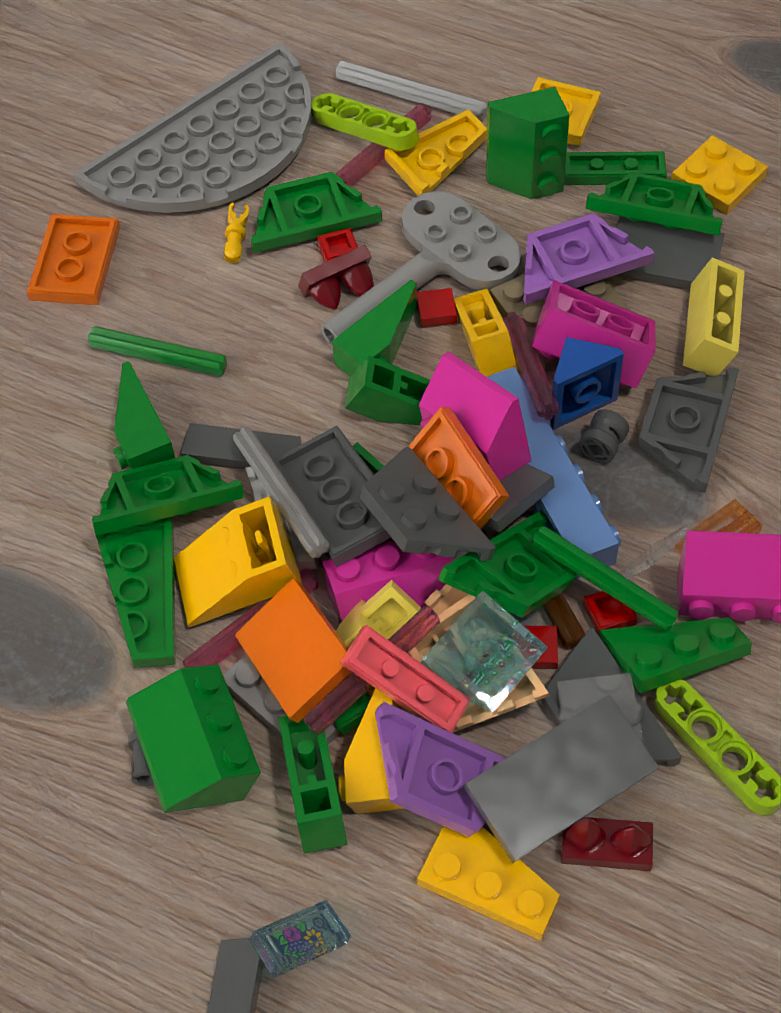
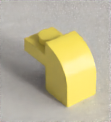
M391 580L366 603L361 600L343 619L336 632L348 649L361 628L366 625L391 642L394 637L421 615V607ZM353 672L350 673V674H352L359 682H361V681L363 680L361 677H359V676L356 675L355 673H353Z

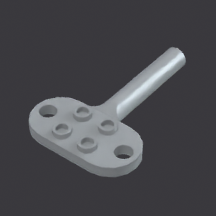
M439 191L423 193L411 199L404 207L401 217L404 237L420 253L323 323L320 327L321 333L333 347V339L411 279L416 282L417 290L435 276L443 274L452 276L471 289L483 290L487 288L490 290L516 278L519 274L521 266L519 244L511 235L461 198L451 193ZM420 210H429L432 213L429 215H420L417 212ZM499 265L505 267L506 270L495 272L490 268Z

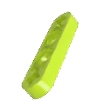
M333 93L318 95L311 101L313 118L316 123L399 151L411 149L419 142L417 125L410 118Z
M680 679L657 688L654 705L659 716L751 811L763 816L776 813L781 808V777L686 681ZM668 694L673 698L678 695L683 697L681 706L677 702H673L670 705L666 703ZM686 712L689 716L683 721V716ZM700 721L708 722L714 727L716 734L710 739L699 738L692 731L693 724ZM728 752L738 753L745 759L746 766L741 770L729 769L723 763L722 756ZM755 770L756 775L754 777V780L749 778L747 783L744 784L743 781H745L750 776L751 772ZM770 787L774 791L771 798L765 796L760 799L756 795L758 788L765 790Z

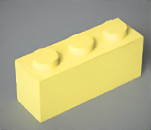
M711 258L691 283L683 366L704 372L709 376H717L738 354L745 270Z

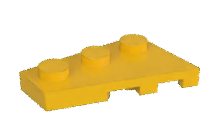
M468 109L418 133L419 142L411 149L402 151L391 148L385 149V160L419 196L433 191L487 139V128Z
M443 826L417 878V885L540 941L543 939L560 898V894L520 859L512 863L498 840L484 827H481L475 834L467 837Z

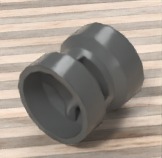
M602 409L594 414L590 421L591 429L583 433L579 440V448L589 459L605 464L610 463L618 452V443L624 441L630 427L624 417L617 412Z

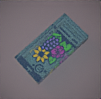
M326 899L255 930L249 941L273 978L346 945L351 938V934Z

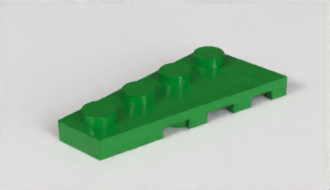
M168 517L160 519L153 524H141L96 536L134 668L176 664L174 525L172 518Z

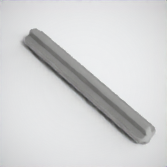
M344 60L340 61L336 67V78L341 81L454 114H460L469 109L480 121H483L487 114L488 104L482 100Z
M242 427L240 432H235L233 441L306 551L313 558H319L322 553L328 552L329 542L256 435L249 427Z

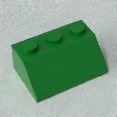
M556 87L488 102L486 180L489 184L529 199L549 196L564 191L570 115Z
M219 664L180 668L128 697L126 704L164 813L242 801L246 798L261 771Z

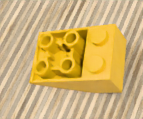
M270 496L230 511L174 557L186 621L189 627L274 597L292 578L302 584L286 519Z

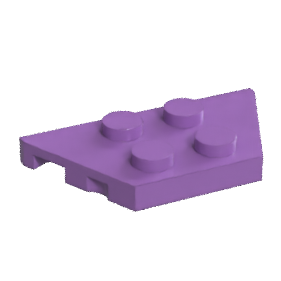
M593 213L527 234L523 301L525 304L547 298L553 280L577 288L651 264L654 259V251L648 246L642 250L628 242V234L618 228L610 227L605 220Z
M386 702L380 704L376 709L375 716L390 802L467 837L475 834L486 821L463 786L505 758Z

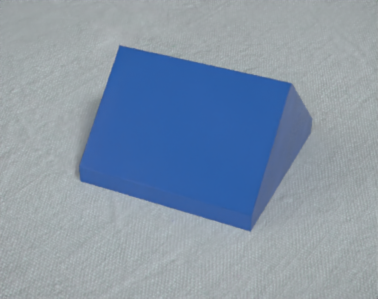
M566 337L553 381L550 426L553 430L618 400L624 353L620 348Z

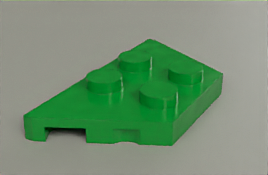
M327 172L266 187L263 207L260 209L257 217L258 227L256 234L252 235L251 238L253 253L314 239L317 236L346 228L354 229L382 222V210L377 205L371 207L364 202L362 194L355 188L347 186L343 179L334 172Z
M636 172L624 176L622 180L606 185L605 193L602 195L593 192L589 193L585 208L627 217L633 222L648 221L661 224L668 229L683 228L718 236L720 235L723 222L721 217L714 218V206L705 197L706 193L701 185Z
M189 455L112 473L108 482L109 489L103 493L100 500L102 510L99 516H93L92 524L95 536L141 524H153L160 519L176 515H188L199 509L244 498L243 486L238 480H234L231 483L221 480L220 471L200 464L199 460Z
M539 511L490 540L496 547L491 560L480 561L477 552H468L444 566L438 579L449 586L523 618L571 587L577 574L532 545L531 541L536 531L541 526H544L547 521L545 515Z

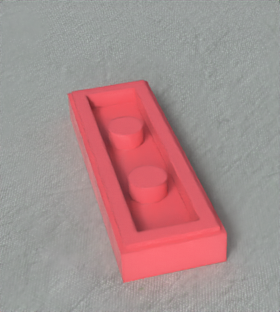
M368 625L361 628L340 661L346 668L414 716L451 733L471 701L465 694Z

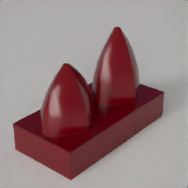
M362 245L303 272L298 286L305 298L311 295L321 305L336 310L341 298L340 281H343L347 288L359 297L374 287L373 275L369 267L372 256L366 245Z
M584 817L563 831L561 864L651 871L653 866V823Z

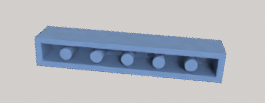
M515 367L487 376L519 399L532 460L527 464L553 476L555 487L531 506L533 512L541 511L545 515L547 521L544 527L554 531L608 567L616 564L618 547L621 546L619 533L613 524L608 525L603 517V510L598 497L594 493L590 494L587 490L581 468L578 464L571 463L567 456V448L563 438L560 435L555 436L550 427L547 411L543 406L538 407L534 400L533 390L527 379L522 380Z

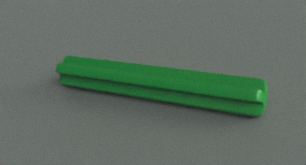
M98 326L92 327L88 335L89 345L93 348L222 376L227 367V359L223 354Z
M541 526L533 536L531 543L534 547L663 630H669L678 618L679 613L677 610L549 528Z

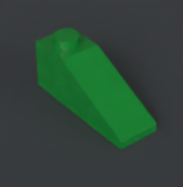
M412 279L332 340L335 365L351 377L368 356L393 364L417 308L416 282Z
M368 356L349 378L345 409L378 422L420 425L423 419L419 403L430 380Z
M130 361L122 363L114 428L118 447L113 448V453L121 470L175 458L171 440Z
M311 710L299 723L289 719L288 716L278 717L296 820L304 854L348 845L321 710Z

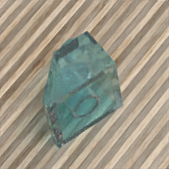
M481 591L426 654L421 664L471 699L470 702L493 713L548 647L484 591Z

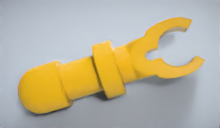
M233 202L230 203L228 208L227 220L230 225L225 229L227 242L224 247V259L231 264L239 262L241 258V242L246 237L244 226L247 224L249 216V206L247 204L244 205V212L240 214L239 218H236V213H234L235 204Z

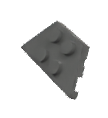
M728 368L725 375L706 377L704 372L690 373L684 377L668 376L657 378L638 441L640 448L701 492L706 493L739 372L737 368Z
M410 447L401 450L363 485L359 498L403 552L417 554L433 553L438 556L455 558L457 550L477 552L480 561L492 559L496 547Z
M593 628L585 633V637L580 640L546 687L550 696L541 699V703L556 726L610 694L655 762H666V767L680 764L682 756L596 631Z

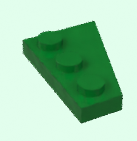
M729 617L675 622L669 630H663L655 624L603 629L599 632L602 642L640 693L751 655L752 647L750 639Z

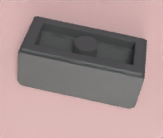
M252 937L221 940L207 1013H255L265 960L264 954H266L265 949L267 948L263 938Z

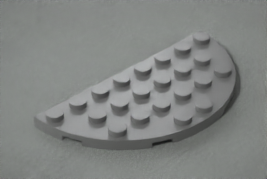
M278 43L74 173L76 183L103 200L130 209L148 212L173 213L202 210L249 195L279 175L292 162L303 146L312 120V98L309 81L306 80L299 61L286 47Z

